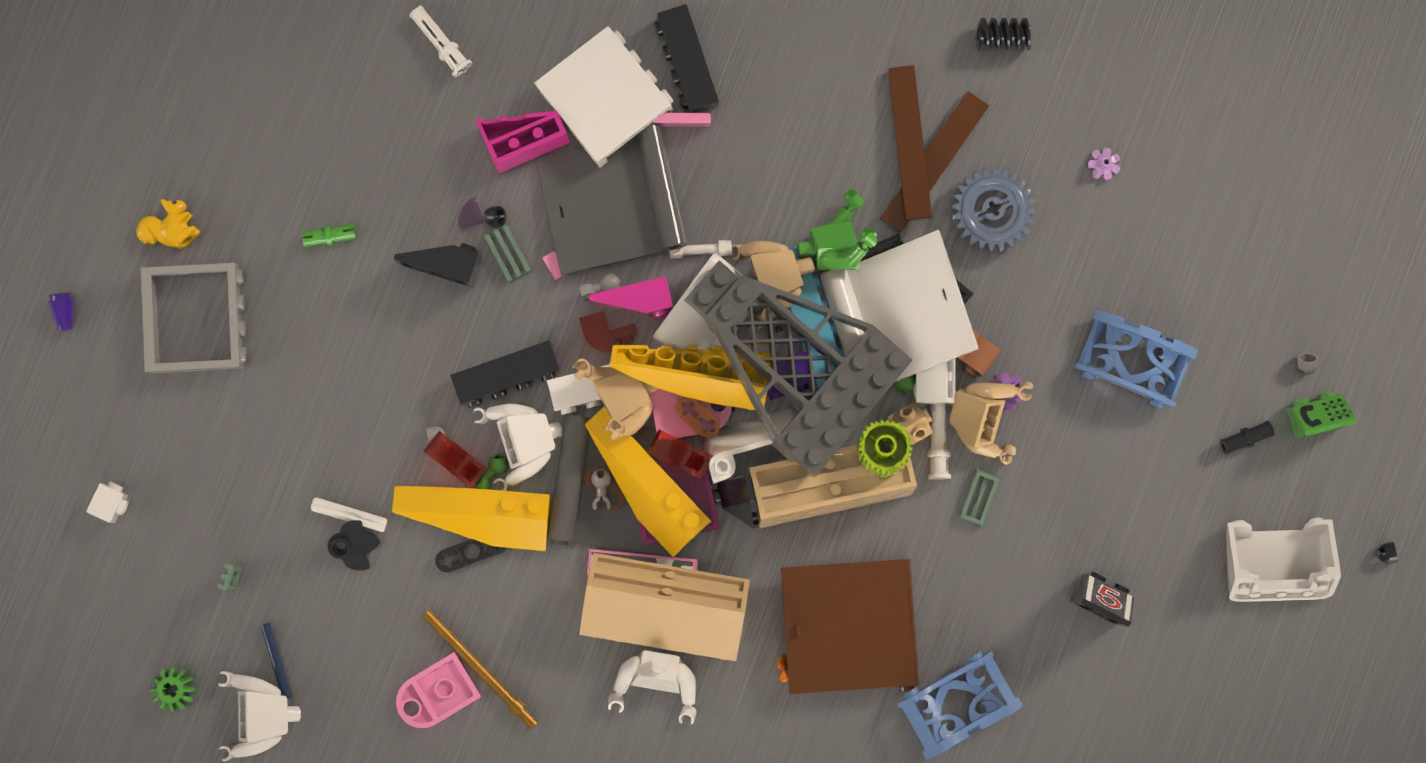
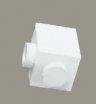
M109 481L108 485L99 483L86 512L109 523H116L118 516H122L128 507L129 501H126L128 494L122 492L124 487Z

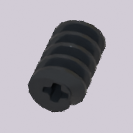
M981 18L976 31L977 51H979L981 43H984L986 50H990L992 43L995 44L996 50H1000L1002 43H1005L1007 50L1011 49L1012 43H1015L1017 50L1021 49L1023 43L1026 44L1027 50H1030L1031 28L1027 18H1022L1020 24L1016 18H1012L1009 24L1006 18H1001L999 25L996 18H991L989 24H987L985 18Z

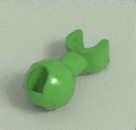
M501 454L492 456L488 462V468L483 473L474 474L470 480L479 489H488L490 480L496 474L506 472L509 464L507 458Z

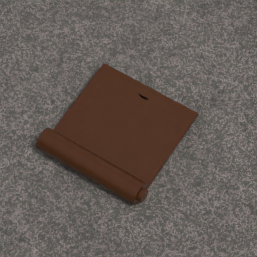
M910 559L781 568L789 694L898 687L899 692L911 691L914 686L919 685Z

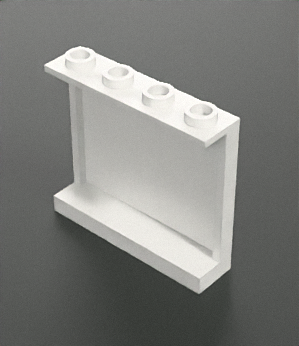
M609 26L534 83L537 90L552 109L557 111L560 119L599 168L608 162V156L665 112H673L671 105L673 99L665 89L662 91L658 89L655 85L658 81L649 69L646 71L642 69L639 65L642 61L633 49L629 52L623 45L626 43L623 36L618 30L613 32Z

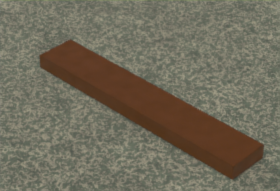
M914 65L888 68L906 221L932 218Z
M969 91L925 152L929 192L989 107L988 104ZM902 187L879 218L900 233L909 222L906 221Z

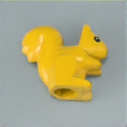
M161 199V204L168 215L163 221L155 216L143 217L136 227L137 238L144 244L154 245L158 241L167 247L186 248L201 234L195 226L187 225L193 215L185 212L187 205L184 201Z

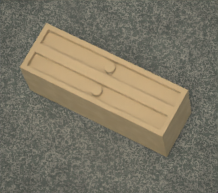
M880 443V451L889 453L890 446L887 443L884 446ZM858 445L839 448L815 477H812L794 460L791 462L784 460L751 467L748 474H750L755 496L759 528L912 496L917 483L911 458L903 470L901 469L899 473L895 472L893 476L890 475L888 477L875 476V472L869 473V469L865 470L866 466L861 465L862 461H859L857 455Z
M593 553L586 585L579 635L736 661L750 580Z

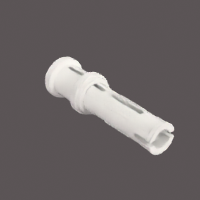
M418 6L410 13L409 16L439 51V59L445 61L452 69V75L455 78L464 74L472 66L471 60H466L458 50V44L450 42L439 26L424 10L423 6Z
M930 404V417L932 419L930 427L933 433L931 434V450H928L929 453H927V457L930 458V474L928 479H951V474L948 473V458L951 457V452L947 450L946 404Z

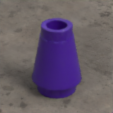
M70 292L50 294L48 305L57 326V331L73 329L74 298H71Z

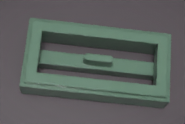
M507 224L484 236L508 283L531 271ZM506 233L524 269L519 270L501 234ZM495 237L515 272L512 275L508 272L492 241Z
M976 469L958 518L983 527L1001 478ZM979 476L984 477L970 516H967L965 514ZM992 480L993 484L978 520L975 518L988 481Z
M225 563L224 568L228 569V573L221 574L220 578L224 579L225 582L218 583L217 589L235 591L243 567L236 563Z

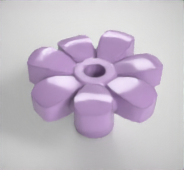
M1103 148L1102 153L1099 150L1091 153V157L1094 160H1089L1087 166L1089 169H1095L1092 173L1095 179L1103 175V179L1107 181L1112 179V173H1119L1121 167L1115 163L1119 162L1120 156L1118 154L1111 155L1110 148Z

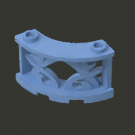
M1096 309L1092 317L1095 320L1080 359L1078 363H1075L1074 368L1082 371L1081 376L1086 379L1096 381V378H1099L1151 399L1149 404L1164 409L1165 405L1175 408L1176 402L1174 400L1191 359L1195 360L1199 350L1175 338L1171 339L1161 335V332L1142 324L1137 326L1126 321V318ZM1105 326H1106V331H1105L1106 344H1104V343H1099V340H1100V338H1101V335H1102V333H1103V330H1104ZM1123 334L1130 337L1131 341L1128 345H1116V341L1123 342L1121 340ZM1142 339L1146 340V354L1155 367L1140 374L1130 375L1123 365L1118 351L1130 350L1136 347ZM1157 347L1162 349V355L1157 356L1163 360L1161 363L1153 355V350ZM1096 348L1107 349L1108 354H1102L1096 358L1104 360L1105 365L1102 368L1090 365ZM1175 361L1172 371H1170L1168 368ZM1114 367L1115 371L1120 376V378L1108 374L1107 372L1111 371ZM1161 373H1165L1169 377L1163 394H1160L1155 389L1157 382H1160L1162 386L1165 385L1163 377L1160 376ZM1147 381V389L1136 385V383Z
M979 651L968 657L969 663L919 691L915 687L903 694L904 700L899 702L897 706L899 709L903 708L925 749L922 753L926 760L946 752L967 739L975 731L984 729L1023 707L1019 697H1014L995 663L992 651L984 655ZM983 665L992 679V683L985 688L980 687L985 681V674L980 679L975 678L973 675L974 671ZM965 673L966 682L952 680L957 676ZM995 686L1005 704L990 692ZM939 687L935 699L928 695L929 692ZM949 689L963 690L976 695L968 707L969 723L965 724L962 719L955 715H941L943 701ZM983 698L986 701L981 702L979 705H983L985 711L979 714L975 711V706ZM925 700L927 708L921 711L928 714L932 713V718L924 721L915 703ZM952 720L955 725L954 729L948 731L946 729L947 723L941 725V721ZM929 724H932L933 735L927 726Z

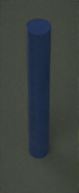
M270 622L262 624L260 628L281 696H286L287 699L293 698Z

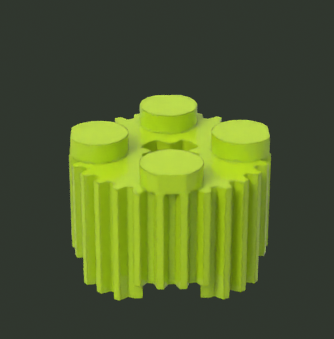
M881 420L880 423L876 421L874 424L870 423V426L865 428L857 447L859 461H862V466H866L865 470L869 469V473L875 472V476L888 477L904 469L912 451L911 437L908 436L909 431L904 430L905 426L901 427L900 422L896 424L895 421L889 423V420L886 422ZM881 443L884 446L887 443L890 446L889 453L881 452L879 444Z

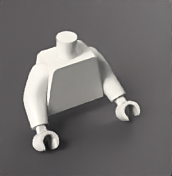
M502 404L489 407L487 410L483 408H475L473 410L474 413L482 412L483 414L482 419L474 421L475 423L485 424L489 419L499 420L497 421V426L510 468H516L506 477L501 476L494 480L493 484L498 481L504 483L505 487L502 491L509 490L511 486L527 480L542 469L551 457L550 451L555 449L553 439L563 435V429L559 422L548 424L545 414H538L537 410L528 406Z
M645 650L639 656H633L621 665L613 689L615 693L611 694L608 699L609 710H611V706L614 703L619 704V713L624 710V697L622 695L627 692L631 683V686L678 694L681 691L684 707L679 715V722L682 724L684 715H688L691 717V724L694 723L697 711L692 705L695 704L696 679L689 667L682 663L679 656Z
M227 671L219 673L227 676V682L225 684L218 683L219 686H233L234 688L244 690L238 691L239 742L243 743L236 745L228 743L221 746L219 750L227 749L229 752V756L221 758L222 761H228L234 757L253 756L270 749L281 740L282 735L287 734L288 722L300 721V707L287 706V697L281 696V691L276 686L251 676L233 674Z

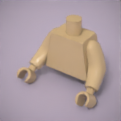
M754 241L746 244L732 245V248H737L739 251L738 256L733 257V260H745L750 257L749 260L756 281L798 297L801 295V288L803 287L801 276L815 271L811 257L796 261L793 250H789L786 245L780 243ZM776 298L787 309L793 305L792 303ZM765 309L753 315L754 319L759 318L760 321H766ZM771 311L772 320H774L778 316ZM759 326L757 327V329H761L766 326Z
M579 359L572 365V368L579 370L575 374L576 379L579 380L585 377L594 383L596 391L611 417L604 431L610 430L613 432L610 436L612 440H615L618 436L633 435L645 424L653 408L649 394L659 388L632 378L612 367L592 366L585 359Z
M981 382L970 384L966 389L955 390V403H948L953 407L949 421L970 451L991 458L999 456L1000 461L1006 465L1012 462V456L1016 454V448L1013 445L1007 444L1002 449H999V446L994 444V440L1006 401L1004 398H1013L1014 395H1018L1024 401L1031 399L1032 394L1022 392L1024 388H1033L1031 382H1023L1019 387H1015L1014 384Z

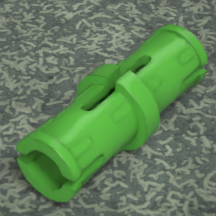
M354 223L335 227L325 225L323 229L302 231L304 248L326 243L330 246L334 245V242L356 239Z

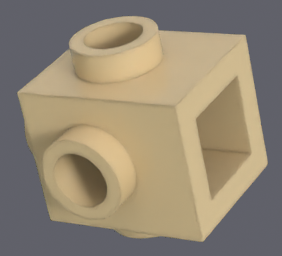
M915 401L888 416L890 423L895 421L896 424L900 422L901 427L905 426L904 430L909 431L908 436L911 437L910 442H912V445L933 433L929 425L932 422L929 413L925 408L920 409Z

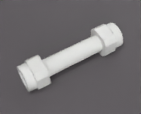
M718 240V244L687 245L681 249L669 251L670 259H683V256L714 253L719 254L720 257L732 256L731 240Z

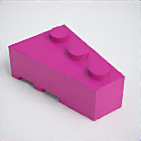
M557 111L530 113L517 117L501 116L498 119L489 120L475 119L499 174L570 143Z

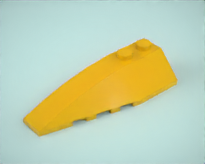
M613 345L610 367L632 378L684 397L723 406L755 410L721 345H711V349H698L697 345H687L686 349H672V345H661L658 349H649L647 345ZM757 351V356L759 358H770V353ZM736 353L751 384L759 395L768 384V381ZM767 392L760 399L763 406L765 405Z
M603 407L585 426L636 518L675 557L712 521L631 435L618 436L615 440L610 438L613 432L610 430L604 431V428L611 417L606 408Z
M395 486L392 513L436 526L439 529L483 542L492 547L546 551L551 499L549 494L502 490Z

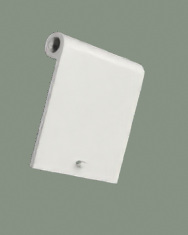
M939 230L861 261L859 270H828L819 275L830 309L874 325L913 360L896 381L979 349ZM833 319L844 355L846 356L864 335V331Z

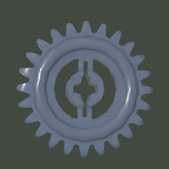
M994 167L992 174L989 173L987 168H983L982 176L977 171H974V180L968 177L964 178L967 187L963 185L957 186V189L962 194H954L952 196L959 203L950 206L951 209L958 211L951 219L960 220L955 226V230L964 229L961 238L970 236V246L978 241V250H981L985 244H988L989 252L993 251L995 245L1002 252L1005 242L1010 248H1013V238L1018 242H1022L1020 232L1029 234L1025 224H1034V221L1028 215L1036 213V210L1029 208V205L1034 204L1035 200L1027 199L1032 190L1022 189L1026 182L1021 181L1017 183V174L1009 178L1007 169L1000 175L997 167ZM999 191L1007 196L1003 200L998 197L988 198L982 204L980 211L976 213L974 211L976 200L984 192ZM989 204L992 207L1001 206L996 212V216L993 213L983 215L990 207ZM1012 206L1011 218L1002 227L990 228L979 222L981 220L989 223L997 222L1003 217L1005 209Z

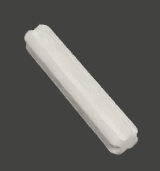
M314 498L311 504V510L347 522L361 520L364 527L383 532L387 525L386 518L321 498Z

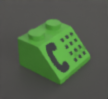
M1332 391L1318 395L1319 400L1310 403L1308 398L1293 401L1294 407L1286 409L1294 439L1356 424V418L1343 394L1334 396Z

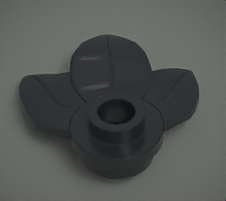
M361 520L346 522L342 526L340 533L334 534L329 539L327 545L329 553L334 558L342 559L345 565L353 570L369 569L370 564L366 554L376 549L380 544L379 538L373 533L362 531L363 524ZM340 541L344 542L346 547L344 549H340L337 547L336 543Z

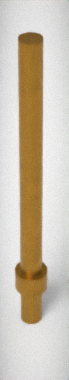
M430 610L422 616L509 706L508 710L514 716L517 715L531 730L539 723L524 708L526 705L519 698L516 700Z

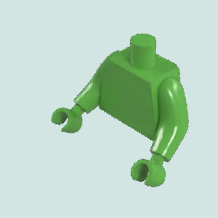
M849 189L845 193L844 200L848 204L842 206L830 222L810 230L809 242L797 243L799 258L812 257L816 268L819 270H859L860 261L868 252V247L872 248L877 244V233L868 226L859 235L863 242H858L850 220L854 214L852 210L860 208L863 205V199L854 189Z

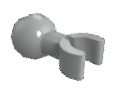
M606 274L599 283L580 286L579 289L583 300H590V294L619 288L620 280L613 274Z
M602 468L595 470L591 475V482L596 487L597 495L592 505L594 510L598 508L597 502L600 501L601 496L607 504V510L611 508V500L607 497V487L610 485L612 477L609 471ZM603 470L604 476H599L598 471Z

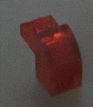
M604 310L579 318L587 342L595 350L602 353H612L613 342L619 341V345L634 341L633 336L638 335L635 323L610 330Z
M660 429L647 452L702 479L713 456Z
M440 430L423 450L469 488L474 486L487 469Z

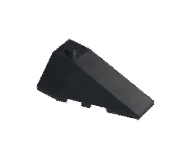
M750 474L717 483L718 489H713L716 505L721 504L723 510L751 528H759Z

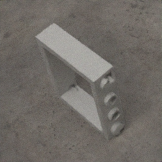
M217 263L140 268L144 367L146 373L243 369V362H246L247 349L242 347V336H246V323L241 321V310H245L244 295H240V285L244 284L242 269H239L238 264ZM227 272L231 359L160 363L156 276Z

